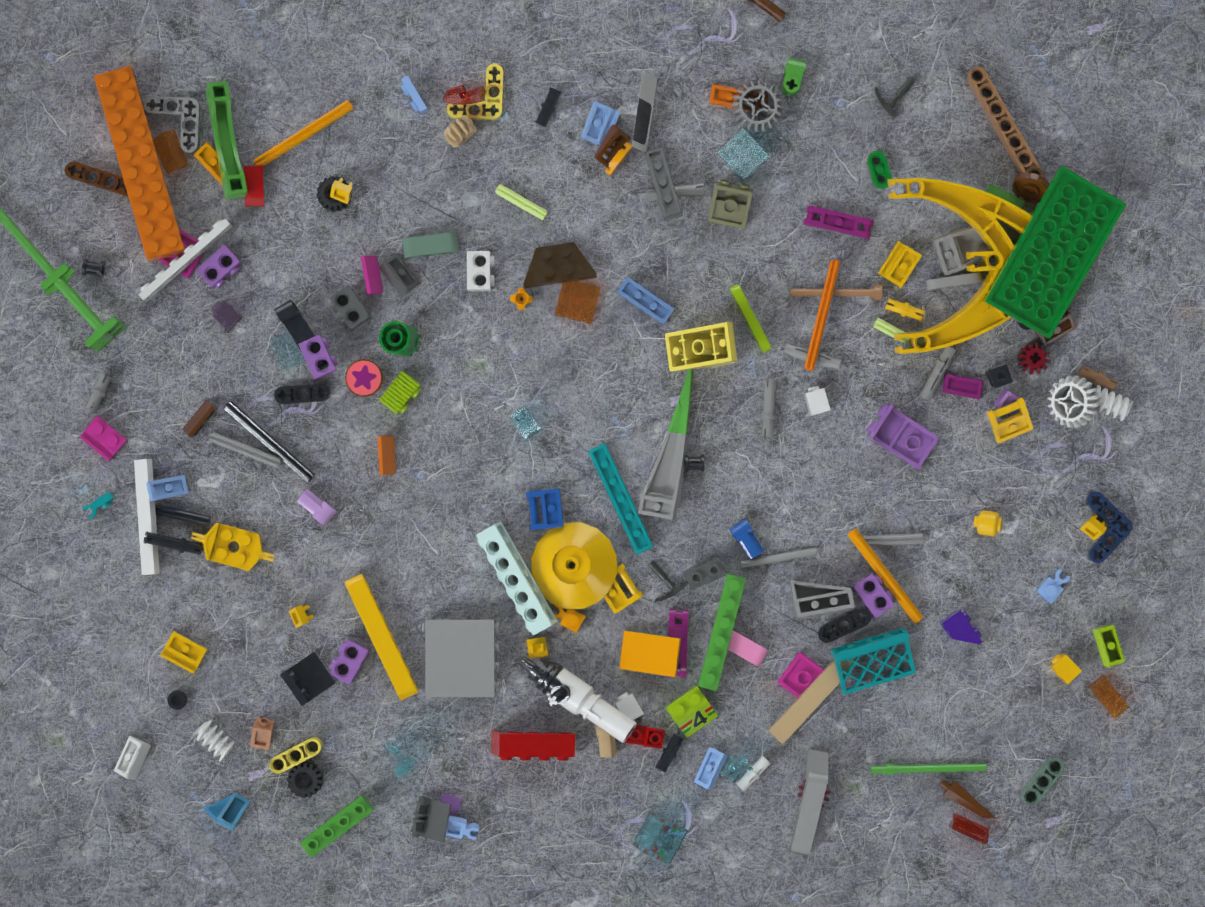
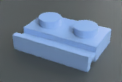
M596 101L593 102L580 138L601 145L610 127L613 124L616 125L620 112Z

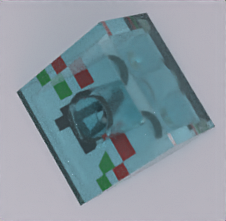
M650 811L632 845L646 855L670 864L688 830L668 818Z

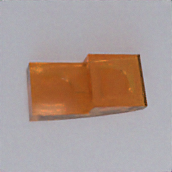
M1102 675L1088 686L1113 719L1129 708L1106 676Z

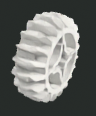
M1066 376L1065 379H1059V383L1053 384L1055 389L1049 391L1052 396H1049L1047 399L1051 400V404H1048V407L1053 408L1050 414H1056L1054 420H1060L1061 425L1067 424V427L1070 428L1073 426L1080 427L1081 424L1086 425L1087 420L1093 419L1091 414L1097 413L1094 407L1099 406L1098 403H1095L1099 396H1094L1093 393L1097 389H1090L1092 386L1091 382L1086 383V379H1080L1079 376H1073V378ZM1070 387L1066 397H1062L1065 390ZM1081 406H1084V409L1081 412V414L1076 417V413H1078L1079 408Z

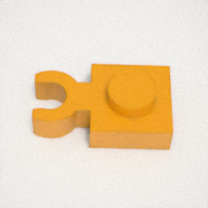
M554 605L560 610L559 614L555 615L556 618L562 619L560 624L577 633L586 616L573 609H568L565 612L562 607Z

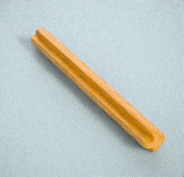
M346 100L253 160L256 166L263 165L264 167L352 111V104L349 100Z
M856 528L851 530L847 534L850 540L880 577L913 623L920 622L923 619V615Z

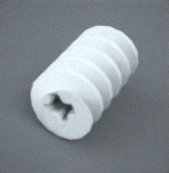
M1097 385L1095 387L1097 390L1093 394L1094 396H1099L1095 400V403L1099 404V412L1106 409L1107 416L1113 412L1114 419L1121 415L1120 421L1122 422L1127 417L1133 400L1129 403V398L1125 397L1122 400V395L1118 394L1115 397L1114 391L1108 394L1107 388L1101 391V386Z
M212 720L204 722L192 736L199 734L196 740L201 741L204 739L202 746L210 745L208 752L215 750L213 756L221 755L219 762H221L232 751L234 741L227 743L229 736L227 735L222 738L223 731L221 730L216 733L218 726L210 727Z

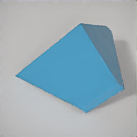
M233 792L232 795L203 809L216 822L230 830H234L250 801Z

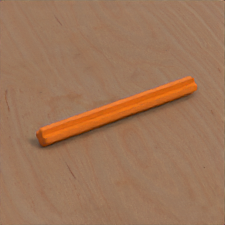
M831 260L804 366V369L808 371H814L840 267V261Z

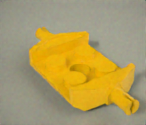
M216 523L205 535L192 532L191 540L202 542L204 545L206 560L236 567L248 572L255 567L259 560L264 559L271 562L275 560L273 558H275L276 554L264 552L260 534L221 523ZM233 541L239 544V550L235 553L229 549V545Z

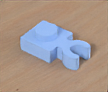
M1058 569L1055 572L1054 579L1047 577L1036 590L1050 604L1064 590L1060 585L1068 582L1070 579L1068 575L1064 579H1060L1059 574L1063 571L1062 569Z
M449 815L446 836L462 839L463 835H466L469 839H476L477 833L472 831H479L478 824H467V819Z

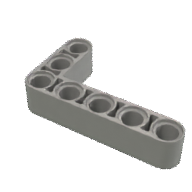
M808 750L806 781L791 839L790 851L810 854L828 782L827 752Z

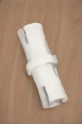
M762 755L752 767L747 769L745 775L736 784L745 792L756 779L760 778L762 772L771 763Z

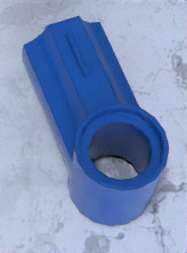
M746 519L729 528L735 540L741 544L750 559L764 551Z

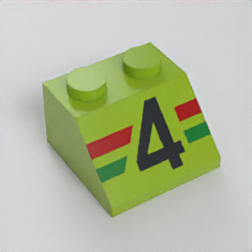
M697 684L665 706L687 738L718 717Z

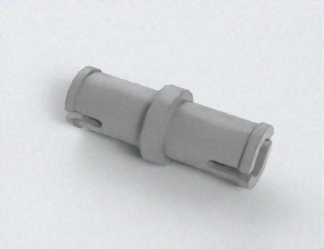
M100 373L94 389H91L92 394L85 406L86 409L90 410L94 403L92 411L97 413L102 398H105V391L112 379L107 376L103 383L105 374Z

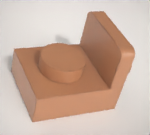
M256 718L252 729L250 747L264 750L270 749L275 721L268 718Z

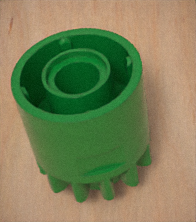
M399 321L388 322L382 327L379 334V343L383 350L403 358L405 356L412 357L413 352L419 351L417 346L422 345L419 341L421 335L417 333V329Z

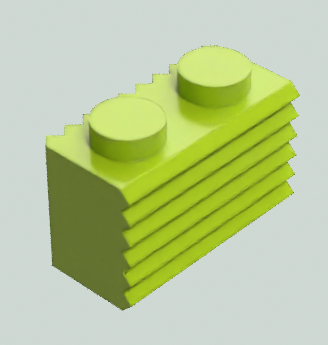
M402 370L379 401L398 415L400 412L403 414L410 406L408 404L409 400L412 397L415 399L422 391L420 389L421 384Z
M1110 624L1092 629L1103 666L1106 667L1125 662L1124 655H1122L1123 652L1121 651L1122 648H1120L1121 645L1119 644L1120 641L1118 640L1119 637L1115 633V626Z

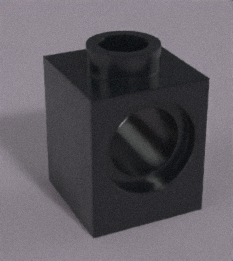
M1007 364L985 372L991 390L1013 382Z

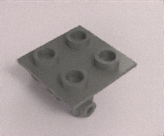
M419 796L418 801H416L414 823L410 830L412 832L411 836H422L444 843L451 804Z

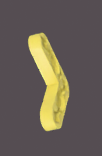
M498 64L488 66L486 70L485 101H451L447 105L448 115L453 119H459L463 116H467L471 120L499 119L503 108L504 74L502 67ZM493 68H496L497 72H500V74H497L496 81H500V84H489V81L493 82V76L492 74H489L490 72H493ZM497 87L500 90L499 95L491 97L489 95L490 88ZM454 105H457L459 109H464L463 105H467V115H463V111H457V114L454 115L450 109L454 108ZM476 105L480 108V112L478 115H471L469 108ZM486 105V110H491L492 106H495L499 112H496L495 116H492L491 112H485L486 116H482V106Z

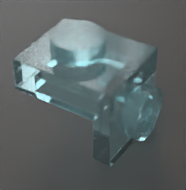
M526 407L516 410L510 416L511 421L526 441L541 431V428Z
M731 755L719 775L736 783L744 768L751 772L754 768L748 765L750 761L744 757L739 756L736 758Z

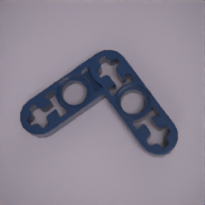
M1091 492L1086 496V504L1106 522L1109 528L1089 549L1088 558L1093 563H1102L1129 535L1133 525L1101 493ZM1092 496H1098L1099 498L1097 501L1101 505H1103L1104 502L1106 503V505L1101 508L1100 512L1097 510L1100 508L1098 504H1091ZM1107 508H1111L1114 511V516L1111 519H1107L1104 516V511ZM1116 519L1121 523L1126 522L1127 525L1125 527L1127 530L1120 531L1121 526L1117 522L1113 525L1112 522ZM1108 535H1112L1115 538V543L1112 546H1108L1105 543V538ZM1101 543L1104 548L1108 549V551L1106 552V550H1102L1100 553L1101 558L1094 559L1093 557L1095 554L1093 553V551H1099L1102 548L1101 546H1099V544Z

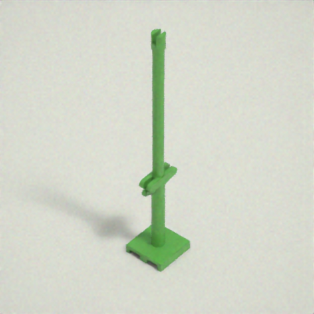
M0 207V222L48 275V278L40 285L45 290L44 293L48 296L60 291L95 331L84 343L89 348L99 352L127 326L115 317L110 318L104 324L68 283L75 271L66 264L61 265L55 270Z

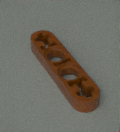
M69 162L65 167V174L73 180L128 197L126 189L119 187L120 179L123 180L122 176L78 162ZM76 166V169L79 171H84L83 179H80L82 175L74 173L72 176V172L69 171L70 168ZM92 171L97 173V179L94 182H90L87 178L88 173ZM109 177H113L116 181V184L111 188L105 184Z

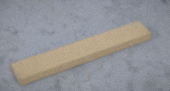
M834 660L768 729L781 744L796 731L840 683ZM849 660L841 661V669L847 672L852 662Z

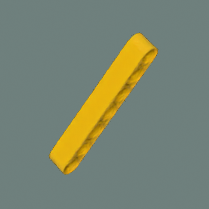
M361 573L344 581L399 699L403 701L419 693L364 575Z

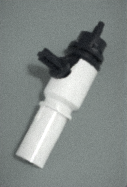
M522 657L521 662L531 669L528 678L534 682L538 690L543 688L542 693L548 696L550 706L560 704L574 715H583L584 720H590L622 743L631 735L637 723L601 698L602 695L594 694L593 687L567 669H563L562 665L557 668L558 663L549 662L542 657L537 663H534L532 660Z

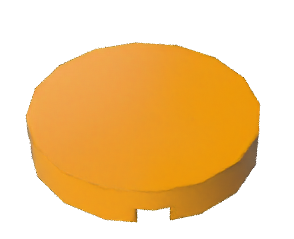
M629 142L624 144L626 148L619 150L610 161L609 168L605 169V173L609 176L616 172L632 151L633 147Z

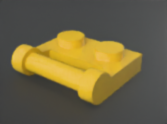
M1022 397L1007 406L995 411L990 410L986 412L998 444L1034 429ZM1020 409V413L997 422L996 418Z
M624 564L617 567V574L620 575L632 597L627 599L617 581L614 580L611 590L604 596L614 614L644 596L641 591H638L625 571L626 567Z

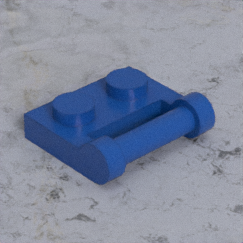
M560 488L526 492L531 518L530 530L564 527ZM541 496L543 523L538 522L536 497Z

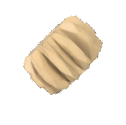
M463 116L456 119L446 128L444 137L453 148L460 147L476 133L477 129L471 119Z

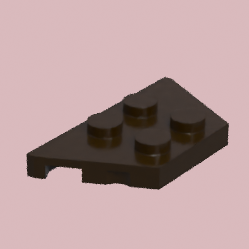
M574 242L537 247L535 249L523 285L524 289L597 278V274Z

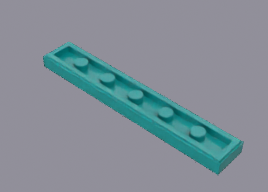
M603 443L588 450L636 555L653 548L654 546L606 444Z

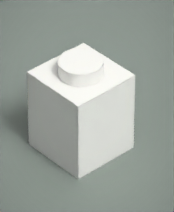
M819 386L809 388L808 393L804 395L810 416L830 411L825 389H819Z
M625 692L617 697L618 701L615 703L618 709L632 720L644 714L632 693L628 695Z

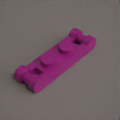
M807 206L806 212L808 213L803 225L870 240V229L873 227L874 220ZM815 214L821 215L819 221L814 220ZM858 224L863 225L862 231L857 230Z
M669 608L668 637L681 638L678 663H681V668H677V676L686 678L689 609L675 611V609ZM675 618H682V624H675Z

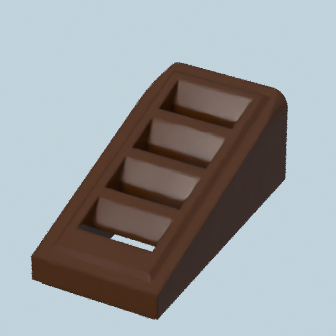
M613 124L594 158L609 168L610 161L619 150L625 147L624 144L629 142L631 137ZM603 154H606L608 158H603Z

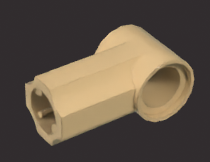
M596 725L600 757L617 756L615 738Z

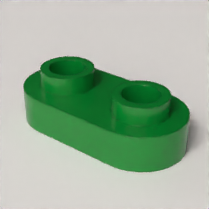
M873 151L867 158L871 180L876 188L885 189L888 187V179H892L887 158L883 152ZM874 158L879 159L880 163L878 165L873 163ZM878 177H883L885 182L880 183Z

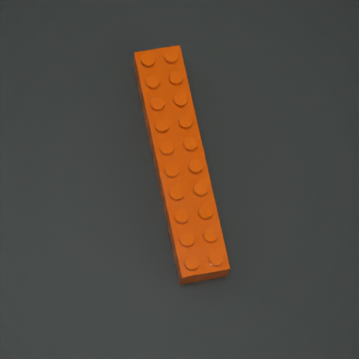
M131 66L94 75L146 259L150 263L182 254L185 247Z

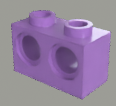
M224 244L196 271L215 289L216 287H222L230 274L232 276L241 269L240 265L243 263ZM231 257L232 264L225 267L223 265L224 259ZM217 270V278L211 280L209 278L210 271Z
M319 334L298 344L315 380L337 371L335 366H338V362L334 355L330 356L328 351L330 345L326 337L322 338ZM314 343H319L321 346L320 351L317 353H312L311 346ZM323 360H326L329 364L325 371L319 369V363Z
M869 573L855 583L852 588L872 616L877 618L895 605L892 602L894 597L889 590L885 591L882 588L883 582L877 574L874 576L872 573ZM867 581H871L874 584L871 592H867L864 589ZM878 597H883L885 600V604L881 608H878L875 604Z
M348 639L347 642H342L338 650L341 653L338 659H333L329 668L332 669L331 675L350 685L370 649ZM350 647H355L358 651L357 656L354 658L348 655ZM341 664L348 666L349 671L345 675L339 672Z

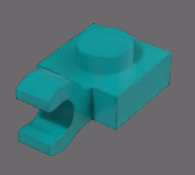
M107 492L93 501V503L85 505L82 510L86 511L90 508L92 514L87 518L93 519L97 516L98 509L103 508L104 510L113 505L112 501L116 497L113 492Z

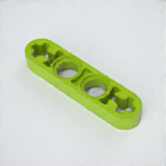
M737 283L729 287L762 353L764 354L772 350L739 284Z

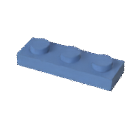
M628 276L616 292L662 325L666 323L675 310Z

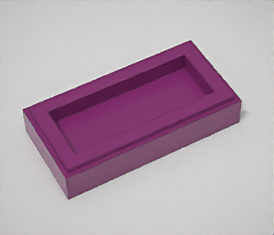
M946 373L942 393L980 400L983 380Z

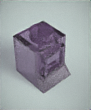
M225 300L222 302L218 301L212 307L213 317L225 326V332L227 333L243 318Z

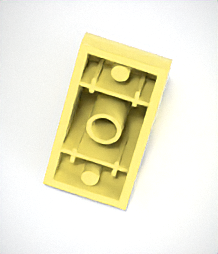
M733 322L665 334L670 372L724 366L738 361Z

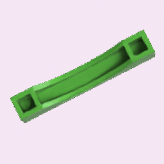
M227 81L208 83L205 91L225 200L241 199L246 196L247 187L234 137Z
M730 574L726 575L698 682L699 687L717 691L746 581L745 578Z

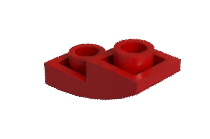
M263 165L244 166L247 194L244 197L245 207H265Z
M636 725L624 743L662 749L665 730Z

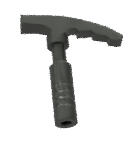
M911 77L905 81L895 93L896 95L893 99H890L888 103L881 97V94L878 92L879 89L877 87L874 88L878 101L894 119L897 117V114L891 107H894L896 105L895 102L902 98L915 83V80Z
M653 560L647 565L672 589L665 596L657 597L655 602L663 601L676 595L688 584L685 581L676 587V584L670 581L668 575Z

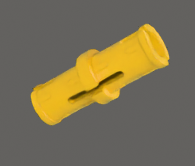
M888 298L887 303L894 306L885 305L886 310L899 313L902 317H911L920 322L923 317L916 313L924 315L925 312L924 309L910 306L908 302L902 303Z

